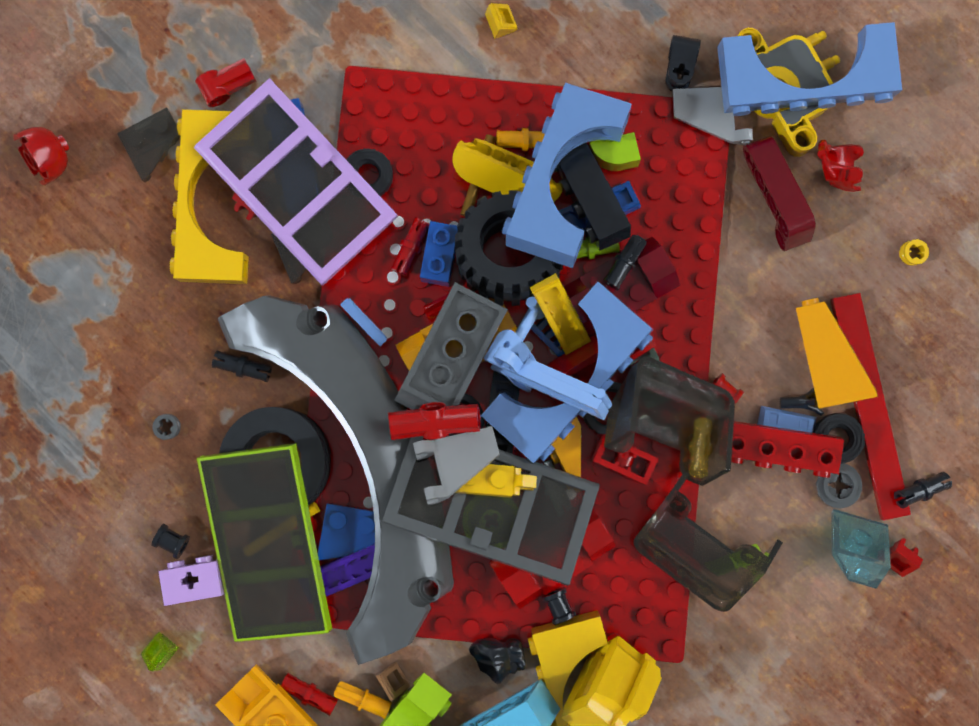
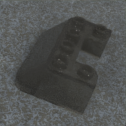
M642 357L632 365L612 400V407L608 412L604 447L618 453H624L632 448L635 433L680 450L679 467L682 475L687 480L703 486L731 471L735 412L734 399L727 390L654 358Z

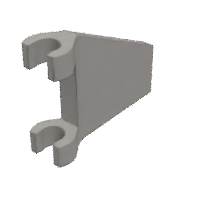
M722 87L672 90L673 115L675 119L731 144L745 145L753 140L751 128L735 130L733 113H724Z
M492 426L482 428L480 432H466L441 439L422 440L413 443L417 460L434 455L441 485L424 488L428 505L448 499L500 456Z

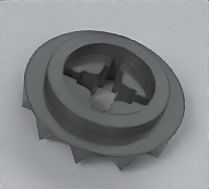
M840 464L839 474L831 473L830 478L818 476L815 483L818 491L817 495L826 505L833 508H847L853 505L859 499L862 492L861 477L848 464ZM837 477H840V482L849 485V488L840 489L837 495L836 489L828 486V483L836 482Z

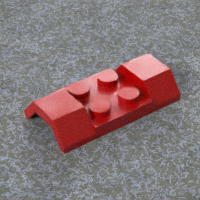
M581 503L521 541L517 554L561 569ZM594 509L591 512L572 578L593 565L594 560L616 547L614 540ZM494 560L489 562L519 609L542 594L547 595L562 585L556 581Z

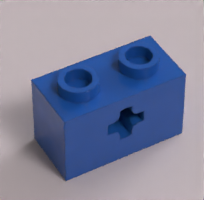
M430 221L420 273L421 282L450 286L456 254L455 234L458 233L456 225Z

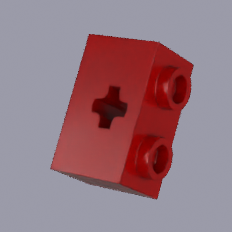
M602 434L590 461L643 485H647L659 458L606 434Z

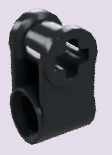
M678 35L672 36L665 84L670 91L689 87L698 59L700 39ZM676 73L682 74V79H677Z

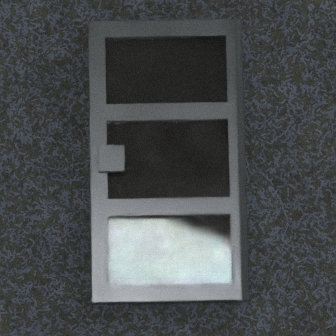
M450 433V434H449L448 436H446V437L453 436V435H457V434ZM423 436L410 438L382 519L383 523L564 585H570L594 502L599 491L598 483L538 462L533 463L529 459L498 449L500 456L490 464L514 466V468H521V475L537 476L536 488L533 491L520 490L519 496H512L511 498L454 493L446 500L428 505L424 488L441 485L434 455L417 460L413 443L431 439H425Z

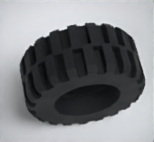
M509 190V194L502 195L501 191L492 193V198L487 199L486 196L478 199L476 208L470 206L465 211V218L460 219L457 226L458 233L455 234L456 263L462 280L467 281V287L471 291L475 292L478 290L479 295L487 299H495V303L503 306L504 301L511 302L512 306H520L521 300L526 299L527 301L529 297H534L530 289L531 286L555 273L559 278L560 270L563 269V265L535 256L530 262L522 266L503 267L490 261L484 254L483 245L492 235L503 231L507 217H513L515 209L512 206L518 190Z

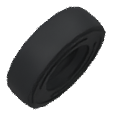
M364 148L355 151L347 158L348 163L356 171L365 164H372L378 169L379 176L370 186L380 197L389 190L393 182V170L390 161L383 153L375 149ZM352 183L346 186L352 195L367 200Z
M833 413L824 416L816 424L813 433L829 435V432L834 428L844 429L849 437L848 443L842 451L841 464L853 461L861 453L865 444V434L862 426L855 418L847 414Z

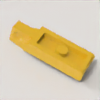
M489 464L455 493L511 498L512 496H519L520 490L533 491L536 488L537 476L521 475V468H514V466Z

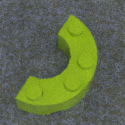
M422 673L414 681L412 689L410 691L407 690L380 726H432L430 722L435 719L437 714L442 717L452 704L449 698L452 694L427 674Z

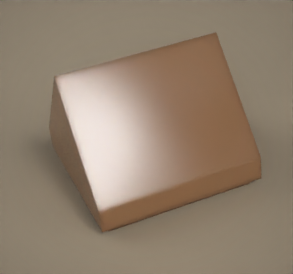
M397 662L390 664L375 674L390 701L396 699L411 686Z

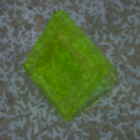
M158 632L141 652V656L148 670L158 671L165 666L179 647L165 635Z

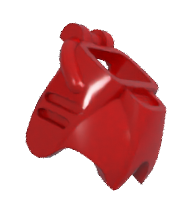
M826 140L819 141L817 155L822 159L824 176L826 181H829L830 186L851 192L861 191V187L854 186V184L862 181L863 170L859 167H854V161L863 156V148L860 145L853 144L831 146L827 144Z

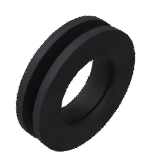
M280 407L259 408L239 418L226 433L219 454L250 450L261 437L269 433L279 432L289 436L297 444L301 453V471L308 505L313 503L324 490L331 470L330 447L321 428L305 414ZM249 462L218 466L220 479L225 491L241 508L294 501L291 486L274 492L262 488L254 480L250 472Z

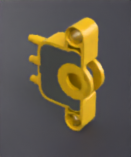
M745 28L738 34V36L751 35L759 60L780 81L805 89L822 88L834 84L827 71L840 63V57L835 55L821 61L813 48L826 39L827 34L825 31L815 33L807 38L793 35L770 47L767 46L761 33L754 28ZM818 105L807 106V109L800 111H790V107L779 108V111L769 114H763L761 110H755L754 112L763 118L773 119L772 125L788 153L794 157H801L809 152L817 142V134L810 121L822 115L828 108L821 109L818 108ZM796 136H801L806 140V147H801L797 144Z

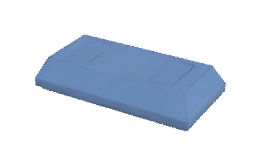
M761 406L757 424L813 433L817 417Z

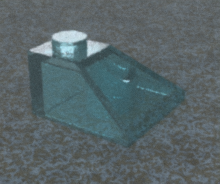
M833 509L831 512L832 556L849 581L877 589L891 568L888 525Z

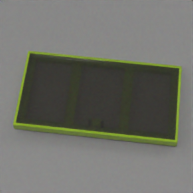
M296 443L197 457L234 641L329 633L332 630V624Z

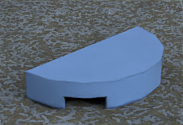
M350 298L345 299L340 304L379 346L387 340L382 331Z

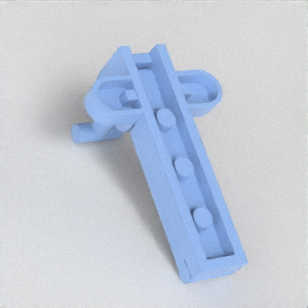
M529 297L526 301L529 309L516 331L507 329L499 332L483 359L492 364V370L507 376L518 388L526 392H531L532 388L604 420L609 412L608 409L612 407V402L604 389H598L537 362L523 342L535 320L542 319L545 316L535 297Z

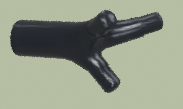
M814 388L802 396L780 397V409L802 408L813 411L819 416L824 414L816 406L817 400L811 399L815 394Z

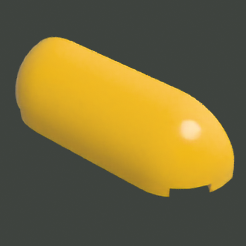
M475 139L473 143H464L461 140L453 153V165L461 178L492 193L501 191L502 195L509 194V190L523 192L525 183H522L525 170L527 166L532 167L534 164L531 160L481 139ZM551 178L549 184L552 200L555 202L562 193V187L560 183H555Z

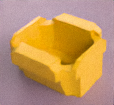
M620 636L607 642L608 645L592 651L589 658L585 661L564 705L561 718L571 726H626L629 721L633 722L647 714L662 679L660 668L656 665V660L647 653L640 654Z

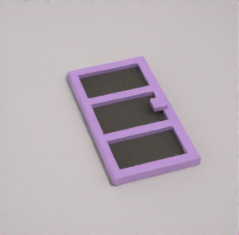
M270 78L194 146V149L321 285L327 283L398 217L392 208Z

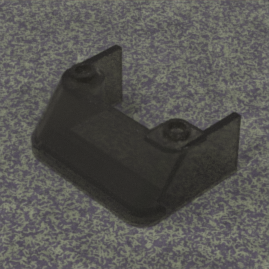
M685 471L634 539V546L640 554L712 608L723 612L729 611L766 573L783 542L777 539L764 554L756 547L747 544L738 546L735 551L728 548L687 517L692 506L689 499L679 492V489L690 475Z

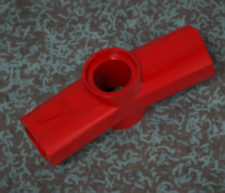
M431 402L421 405L419 409L388 413L391 440L419 436L433 440L444 438L450 433L480 432L481 416L478 404L446 406L442 402Z

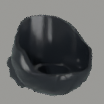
M488 637L474 641L469 647V653L475 658L480 671L487 674L496 684H501L509 673L515 674L517 671L525 669L524 649L519 639L510 638L505 642H501Z

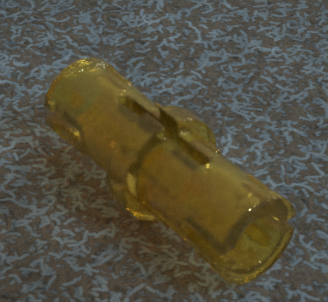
M697 418V420H694L693 438L689 443V451L691 452L689 475L695 478L708 476V459L713 445L710 443L713 422L707 418Z

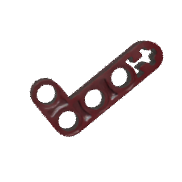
M768 136L744 145L743 154L746 163L776 220L775 236L782 251L785 252L811 242L816 228L814 215L774 138Z

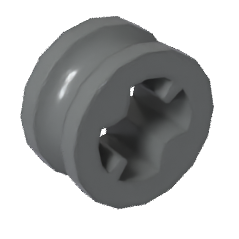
M163 414L154 420L152 429L158 438L168 440L175 438L179 434L181 424L176 416ZM164 419H166V422L171 421L174 425L170 428L172 433L167 435V432L162 433L160 430Z

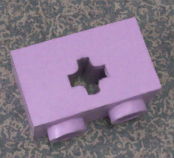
M213 555L195 558L196 563L185 565L184 560L167 563L168 568L159 571L164 606L224 595L218 560H213ZM188 576H198V582H188Z

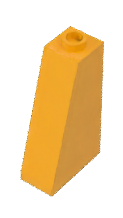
M819 298L802 301V307L796 308L818 408L878 397L876 388L825 301L819 303Z

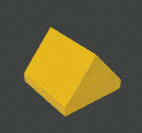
M491 3L488 5L485 15L494 39L518 30L508 4Z

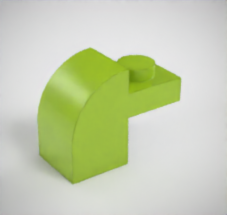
M634 132L622 135L620 142L613 140L589 142V148L598 165L606 170L621 171L639 166L641 159Z

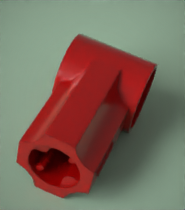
M245 58L219 71L210 70L204 72L195 80L208 107H216L230 99L231 94L257 82Z

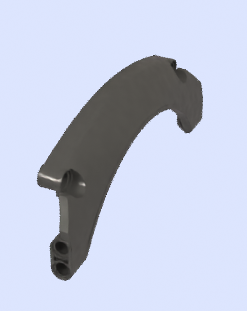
M271 295L262 296L244 303L217 318L229 348L253 353L271 360L304 381L324 400L349 435L360 458L373 503L375 552L372 574L365 598L357 616L346 633V637L358 665L392 654L413 642L431 610L430 603L443 597L454 587L449 545L382 522L410 438L391 440L388 413L405 411L408 408L394 401L399 392L370 345L338 305L317 306L309 310L305 304ZM416 458L398 514L443 528L445 518L441 502L428 505L424 488L437 486L429 459L417 460Z

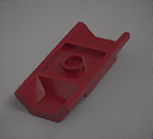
M653 237L645 240L647 244L634 263L635 269L629 271L619 290H615L603 282V279L616 261L615 257L564 286L589 337L595 335L596 332L589 316L578 304L597 282H600L633 312L680 286V281L673 264L663 247Z

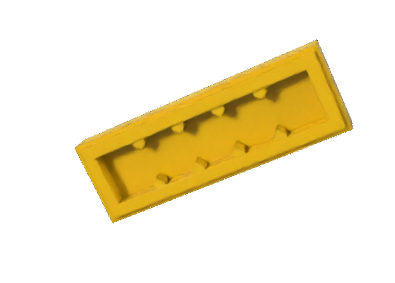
M556 273L530 287L566 355L591 342Z

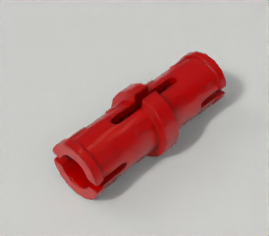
M416 217L405 240H401L399 244L401 249L390 268L397 273L400 272L403 276L408 275L416 254H420L422 250L420 246L429 229V223L421 222V219Z
M287 673L280 685L288 694L299 699L302 705L306 706L308 704L328 716L331 715L339 700L316 688V684L311 683L310 685L290 673Z

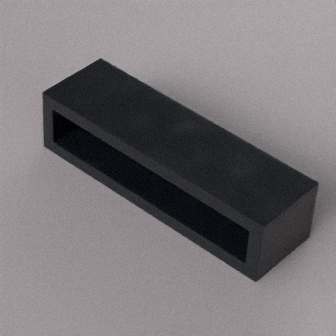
M584 143L574 148L561 159L553 173H559L562 179L559 183L564 195L571 196L574 202L571 206L578 220L583 219L586 225L584 232L590 244L595 242L598 250L601 251L631 237V224L588 144Z

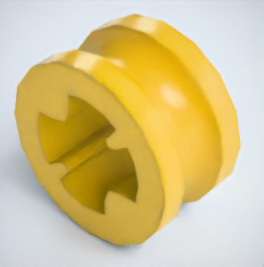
M919 239L907 241L900 247L899 256L902 262L907 265L922 264L929 256V248L925 242ZM917 247L920 251L917 253V255H920L919 258H911L909 253L912 251L909 249Z

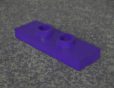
M375 543L320 566L326 597L371 577ZM309 577L299 578L309 602H314Z

